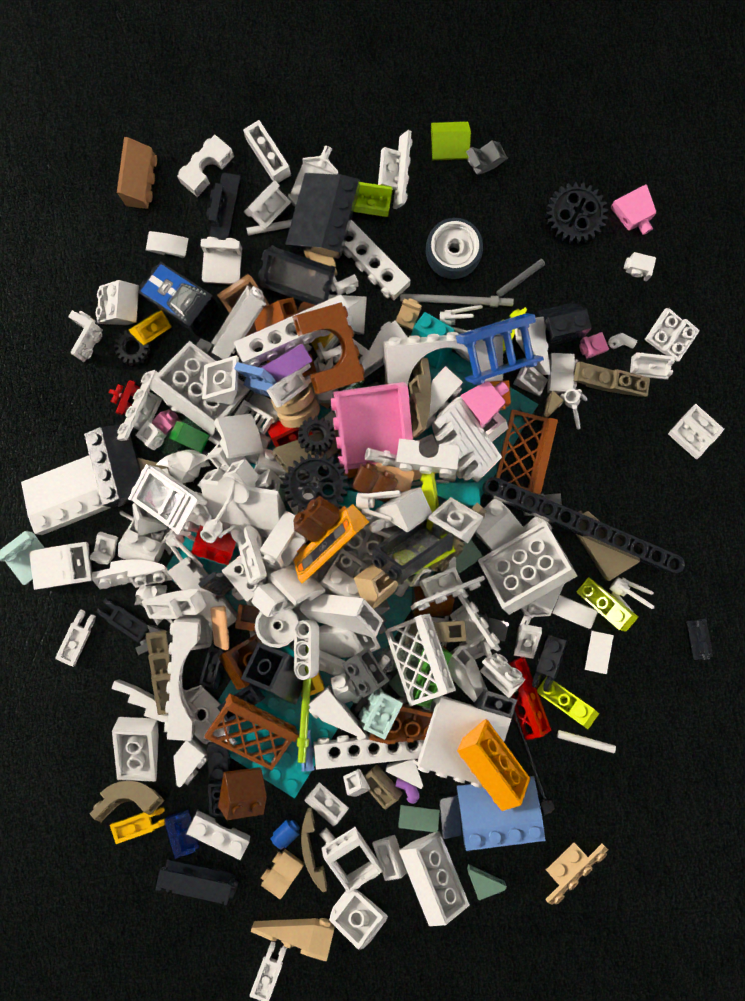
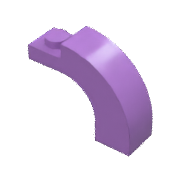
M300 344L259 368L268 371L278 382L312 362V359L303 344Z

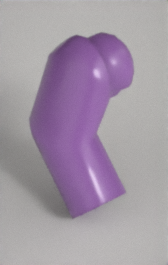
M397 778L395 787L406 791L409 803H416L419 799L417 787Z

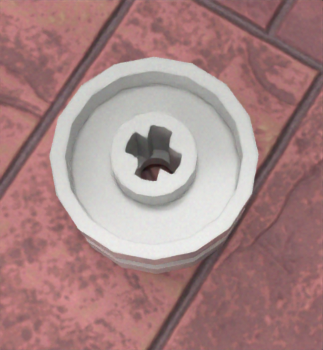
M292 608L266 617L260 611L255 621L257 637L269 647L280 648L288 645L294 640L295 625L300 621L298 613ZM277 621L281 623L280 629L274 628V623Z

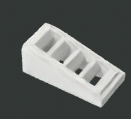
M244 400L234 416L248 414L252 410L250 413L252 417L257 413L254 417L256 423L262 415L256 426L258 431L265 435L275 418ZM265 418H267V421L265 422L263 427L260 428Z

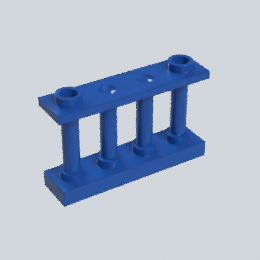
M525 313L455 335L457 343L465 345L469 353L473 375L465 377V380L474 385L485 383V379L525 366L526 368L538 365L537 362L543 361V356L533 355L528 331L529 324L536 322L535 314ZM516 328L521 331L526 358L517 361L510 334ZM497 334L503 335L508 363L498 366L493 343L494 335ZM481 339L485 341L491 369L483 372L480 370L475 348L476 341Z

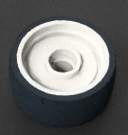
M445 219L439 222L428 236L426 257L433 271L441 277L447 279L463 278L477 267L482 257L483 242L480 232L471 222L465 219ZM456 248L459 252L452 253L449 251V249Z

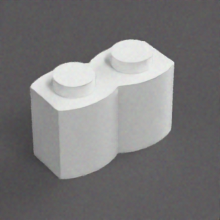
M551 353L549 355L550 375H548L547 392L551 393L554 391L555 393L565 394L569 389H576L577 382L573 380L578 361L575 359L574 354Z

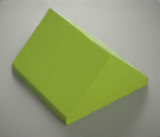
M468 122L431 123L432 160L469 158L466 153L470 149L471 135Z

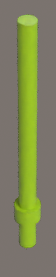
M306 645L305 651H306V653L308 654V653H309V648H308V646ZM305 666V672L308 674L309 668ZM311 678L303 680L300 735L297 738V746L299 747L298 763H306V749L309 747L307 735Z

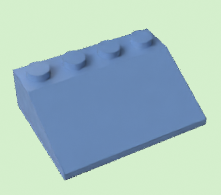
M529 776L530 781L522 805L501 811L497 804L494 803L492 797L483 786L482 788L471 784L457 786L466 851L545 841L542 814L534 776Z

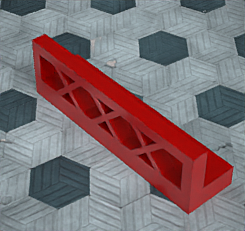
M524 656L508 664L512 668L518 669L525 679L518 688V697L513 694L511 698L517 699L515 711L525 740L544 736L551 731L537 689L532 687L533 678ZM519 704L525 708V716L519 712ZM526 723L531 726L533 733L527 734L525 729Z

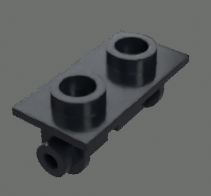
M706 618L687 621L693 659H710V657H713Z

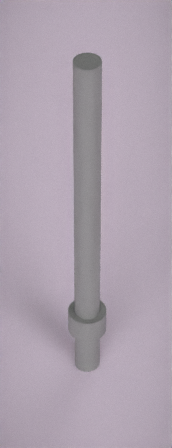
M400 294V301L411 298L418 302L490 305V307L513 306L514 301L512 298H499V296H491L489 298Z

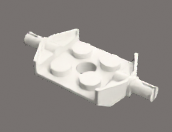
M324 146L321 156L303 158V164L291 194H288L289 200L295 207L305 173L338 174V170L328 159L332 151L331 147Z
M564 584L522 607L521 610L524 612V616L520 626L522 624L528 625L533 617L550 616Z
M200 685L189 690L183 689L187 703L196 715L194 735L206 745L212 741L205 739L204 735L220 713L217 707L221 704L204 689L205 686ZM201 709L206 712V718L202 721L197 716L198 711ZM230 726L226 727L227 734H229ZM224 727L216 729L212 735L216 737L225 735ZM233 738L229 739L230 744L234 745L237 743Z

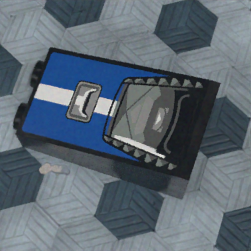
M160 262L158 266L156 265L152 268L149 278L141 283L138 293L190 332L197 335L216 310L218 304L210 293Z

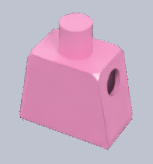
M647 185L613 202L610 208L627 230L639 227L643 235L653 230L649 220L654 217L656 210Z
M486 381L462 394L460 397L481 427L484 428L504 406L505 400L502 396L509 389L504 382H500L493 387L489 381Z

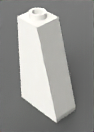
M321 594L311 601L305 599L299 609L309 620H315L319 623L376 638L383 619L364 598Z

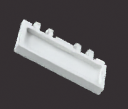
M456 397L433 421L436 428L440 429L435 435L436 440L440 441L449 434L450 437L443 444L460 446L458 459L465 456L458 463L457 470L461 471L469 464L471 465L463 474L465 480L472 478L474 482H478L502 458L461 397Z

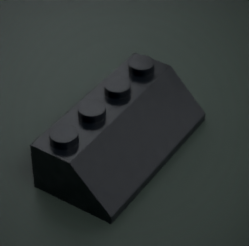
M120 425L99 427L84 434L102 506L114 509L133 502L128 498L141 475L131 433L127 440L120 441L117 439Z

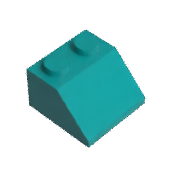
M424 312L414 325L411 336H419L420 338L427 337L429 334L443 336L449 332L456 331L449 325ZM453 348L436 349L422 358H428L429 365L438 369Z

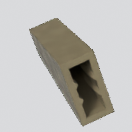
M333 430L335 431L334 441L331 449H328L325 453L326 460H329L340 451V449H337L335 437H339L338 430ZM322 432L310 435L309 438L313 441H321L324 435ZM298 440L276 447L272 455L284 471L289 473L288 466L294 468L293 461L295 460L300 463V456L306 460L308 453L305 452V448L301 449ZM322 451L321 455H319V458H322V457H323V455H324V452H323V451ZM300 475L298 478L302 480L307 475Z
M579 511V513L599 521L589 511L584 513ZM580 521L579 528L585 531L587 527L586 523L584 521ZM601 528L597 530L599 538L604 537V531ZM577 535L605 581L612 580L640 562ZM616 537V538H615L616 544H617L618 546H621V545H622V540H621L620 538Z

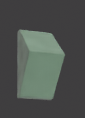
M468 864L467 870L478 900L505 891L507 886L504 880Z

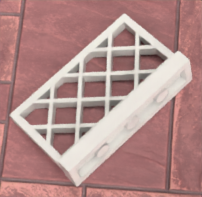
M430 614L414 617V619L385 631L410 706L456 691ZM416 623L418 629L416 636L408 632L411 624ZM397 630L403 633L400 642L394 640L393 631ZM406 636L414 640L411 649L403 645ZM418 642L424 646L423 655L415 652ZM401 649L409 652L406 662L400 658ZM413 655L421 659L417 668L409 664ZM424 661L430 664L431 670L429 675L421 671ZM407 668L415 671L413 680L407 678ZM419 674L427 678L424 687L416 683ZM431 681L436 683L439 692L432 693L427 690ZM414 687L422 691L420 698L414 700L412 694Z

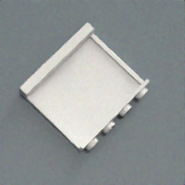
M445 696L434 698L433 702L436 703L430 725L419 759H413V763L422 772L429 773L431 770L440 777L447 778V776H452L455 781L464 783L466 780L471 782V785L482 788L480 781L457 752L462 738L485 719L490 722L501 739L505 741L511 718L480 710L471 704Z

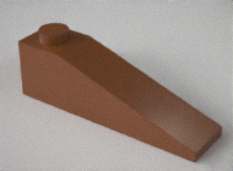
M403 702L386 739L384 740L370 733L369 740L385 744L425 740L433 711L410 706Z

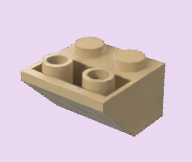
M373 563L354 577L360 598H364L373 609L391 596L399 585L396 580L391 579L388 574L375 567Z

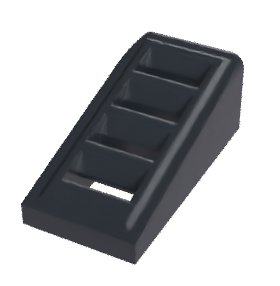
M217 572L211 573L198 584L200 588L218 596H224L235 588L224 573Z

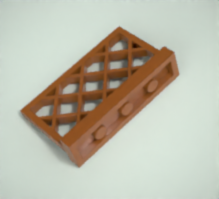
M512 409L501 450L502 458L499 460L495 477L500 478L501 473L508 470L512 477L509 483L514 481L516 486L537 495L541 494L558 420ZM515 415L521 416L526 423L518 429L513 422ZM535 420L543 422L542 429L535 433L530 425ZM528 426L532 436L524 440L519 430ZM516 432L521 443L512 447L509 437ZM534 437L538 446L537 449L531 452L526 442ZM523 444L528 454L519 458L514 449ZM512 451L517 461L508 466L505 461V454ZM530 456L534 462L533 467L526 470L522 460ZM519 463L524 472L515 477L510 467ZM525 474L529 479L528 488L521 487L517 481L518 478Z
M229 694L226 698V704L204 736L205 739L273 770L292 741L295 742L299 734L296 726ZM228 711L236 715V719L224 721V716ZM250 721L253 727L241 730L240 723ZM238 724L239 731L227 734V726ZM224 727L225 735L220 737L212 735L216 729ZM266 729L270 735L258 738L257 731ZM255 733V740L244 742L243 735ZM241 736V744H230L229 739ZM280 737L286 739L282 745H274L273 739ZM271 740L272 747L261 750L259 743ZM258 745L259 751L254 753L246 751V747ZM274 752V758L271 762L263 760L262 755Z

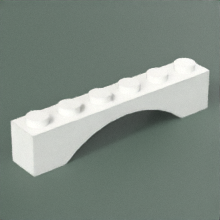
M179 617L170 625V635H173V642L169 644V654H172V660L168 664V674H171V678L167 683V693L170 696L169 701L166 702L165 712L168 713V720L165 721L164 732H167V739L191 741L195 733L196 715L189 707L182 687V673L188 653L200 639L201 619Z

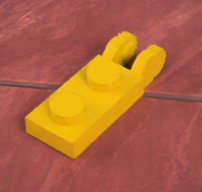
M164 807L157 808L151 815L143 812L112 823L110 827L115 843L118 844L141 836L168 824V819H161L155 823H152L151 819L155 815L162 814L165 811Z

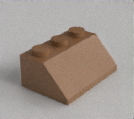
M124 137L117 193L127 207L148 209L149 202H152L151 184L155 182L153 169L157 165V155L154 154L151 147Z

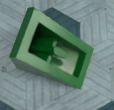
M176 421L169 439L202 453L210 436L186 423Z

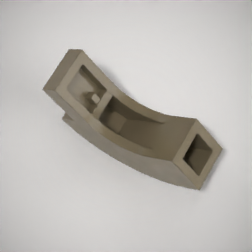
M122 781L108 786L100 793L104 800L95 804L94 810L90 815L95 820L102 822L118 805L128 801L135 802L144 813L151 815L165 800L155 790L142 783Z

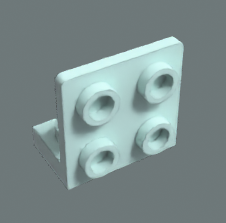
M24 531L0 550V561H5L20 582L26 585L33 580L29 551L45 548L33 532Z
M380 687L368 695L367 700L369 702L366 708L363 707L358 717L364 730L385 740L403 702L385 694Z

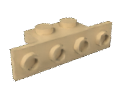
M573 843L546 869L559 886L545 900L551 905L554 903L558 904L564 898L563 894L568 889L572 890L579 883L577 880L582 875L586 876L592 871L593 868L591 866L596 861L600 862L606 857L608 849L601 844L587 857L577 844Z

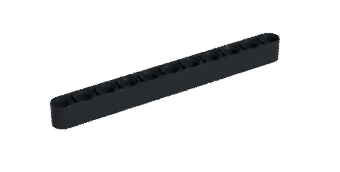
M491 477L483 484V492L491 498L661 571L679 573L685 567V562L679 555L500 478ZM489 482H494L497 485L496 492L489 490ZM507 490H512L515 493L513 500L506 496ZM526 497L532 499V507L525 505L524 500ZM544 505L550 507L551 512L549 515L543 513ZM562 513L568 515L569 520L567 523L561 520ZM580 521H584L586 523L587 527L585 531L579 528ZM599 528L604 531L603 538H599L597 535ZM617 536L622 539L621 546H618L615 542ZM635 544H638L640 547L639 554L634 552L633 547ZM653 552H656L658 554V560L656 562L652 559ZM672 559L676 562L674 570L670 567Z

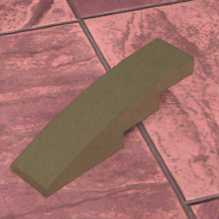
M421 358L413 368L414 379L409 383L411 392L409 404L413 438L418 437L426 430L430 413L431 376L428 358Z
M166 630L146 633L152 674L151 679L158 715L168 714L165 712V708L170 696L167 693V683L171 678V674H168V664L171 662L167 634Z

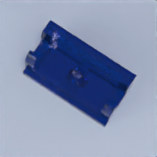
M189 809L168 815L164 821L175 859L191 854L196 849H199L197 839L187 834L192 822Z

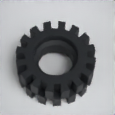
M127 330L124 331L125 334L123 335L120 333L118 335L120 338L115 340L117 345L114 344L115 353L130 366H133V364L139 366V363H145L144 360H148V354H151V344L143 345ZM131 341H136L140 345L139 351L133 355L128 354L126 351L127 344Z
M315 416L314 420L309 417L308 422L304 420L302 425H300L298 443L301 449L305 448L306 453L311 451V455H314L315 452L321 455L322 451L325 454L328 449H331L335 431H333L334 427L333 425L330 426L328 420L326 423L324 422L325 418L321 417V420H318V416ZM317 430L323 433L324 438L321 441H313L309 438V433Z

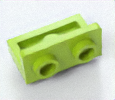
M360 182L354 212L388 217L392 187Z

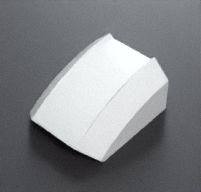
M353 890L350 893L344 892L332 908L329 920L359 950L365 948L386 922L388 916L358 890Z

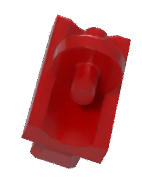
M129 380L123 394L121 393L123 386L119 384L116 390H109L108 393L113 395L112 403L117 404L118 399L121 398L115 413L120 415L126 414L128 408L133 405L128 403V399L130 396L134 397L136 391L140 389V387L134 385L135 382Z

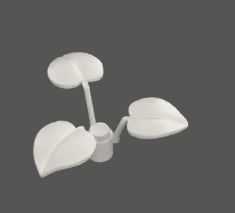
M225 475L218 482V490L222 495L228 497V500L216 519H211L212 516L208 514V509L203 504L197 503L192 512L198 515V519L193 523L203 526L200 535L208 543H213L217 537L222 538L223 535L232 531L233 540L238 543L237 534L242 531L244 532V528L249 526L248 524H241L240 527L234 525L222 531L223 524L219 519L231 500L237 503H244L249 498L248 489L240 480L235 479L231 475ZM255 529L257 533L256 540L260 549L262 547V540L260 534Z

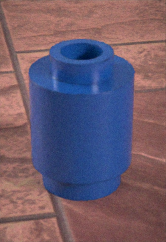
M286 820L273 832L271 841L280 850L284 847L286 848L300 835L299 825L294 820Z

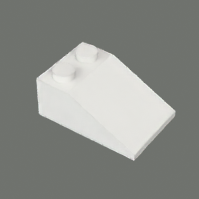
M396 320L392 323L389 321L380 328L381 331H379L362 362L365 371L364 378L384 365L383 341H388L389 338L393 337L408 339Z
M493 499L484 507L487 512L485 513V518L476 529L475 534L491 551H494L527 531L501 501Z
M330 686L326 687L324 691L319 693L309 703V711L316 719L319 717L322 721L362 739L366 737L367 731L363 729L361 723L349 708L334 696L333 689Z
M119 717L112 730L117 780L156 781L159 739L157 720L152 718Z

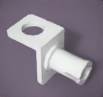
M431 567L420 569L416 576H410L402 585L399 583L395 594L402 597L409 586H420L419 582L427 578L433 569Z

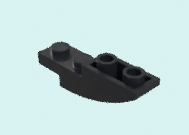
M208 742L210 816L225 817L218 804L224 772L231 771L230 754L228 749L214 742Z

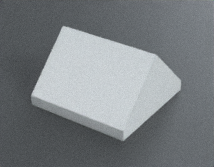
M237 355L204 365L202 397L204 401L233 404L238 384V372L234 370L236 363L239 362Z
M421 487L401 492L400 497H393L378 507L376 512L392 517V523L409 532L432 514Z
M450 497L430 514L428 519L466 543H469L483 520V516Z

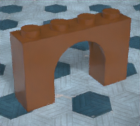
M283 299L265 306L254 322L257 332L298 314L294 299ZM309 354L312 362L309 363L311 367L302 373L303 377L317 373L311 354Z
M342 302L292 317L298 336L318 330H326L333 333L341 344V356L335 366L310 374L315 394H321L364 380V367L359 363V350L357 345L353 343V329L348 325V312L346 307L342 305Z

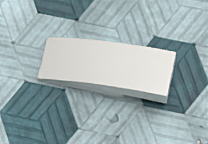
M200 589L170 592L142 601L147 615L151 619H178L181 615H197L206 607Z

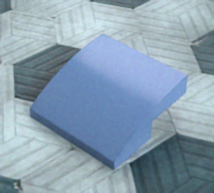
M237 362L234 370L246 377L243 385L254 393L270 397L266 390L277 383L273 376L263 368Z

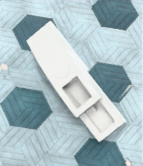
M120 560L111 562L110 569L92 572L91 579L99 589H106L131 582L135 588L172 580V577L167 573L168 570L164 565L156 562Z

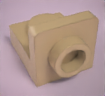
M411 298L403 300L396 319L399 326L411 331L413 330L421 311L419 302Z

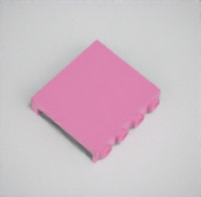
M405 382L333 392L334 398H331L332 411L336 410V418H333L334 429L338 430L339 437H335L337 449L341 451V456H338V462H340L339 468L345 469V474L348 473V469L359 468L361 463L366 464L369 462L374 465L378 463L365 460L367 448L383 452L387 450L391 454L397 455L399 438L413 440L408 386Z

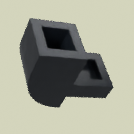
M251 684L234 695L254 706L265 699L261 690ZM226 701L217 707L219 711L222 710ZM228 711L224 719L226 722L234 720L236 715Z

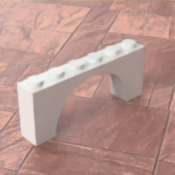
M449 332L443 336L429 334L427 337L421 338L419 336H409L408 339L389 338L388 341H383L385 385L405 382L408 386L410 374L417 362L426 354L436 349L451 347L461 349L467 353L468 349L465 345L457 343L455 336L459 334L457 332ZM497 334L494 335L493 343L498 366L503 365V335ZM482 339L476 341L475 348L480 370L483 372L491 369L485 341ZM503 374L485 379V382L503 381Z

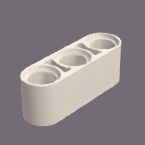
M311 619L299 621L294 629V672L296 677L301 680L313 678L319 673V625L315 620ZM306 625H308V627H309V632H308V634H307L306 631H305V626H306ZM306 645H307L308 648H309V653H308V654H307L306 651H305V646H306ZM305 666L309 668L308 674L305 672Z

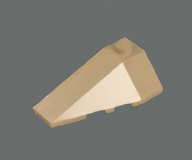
M326 918L254 921L251 932L271 941L279 939L287 948L296 946L302 949L301 954L327 961L335 926Z

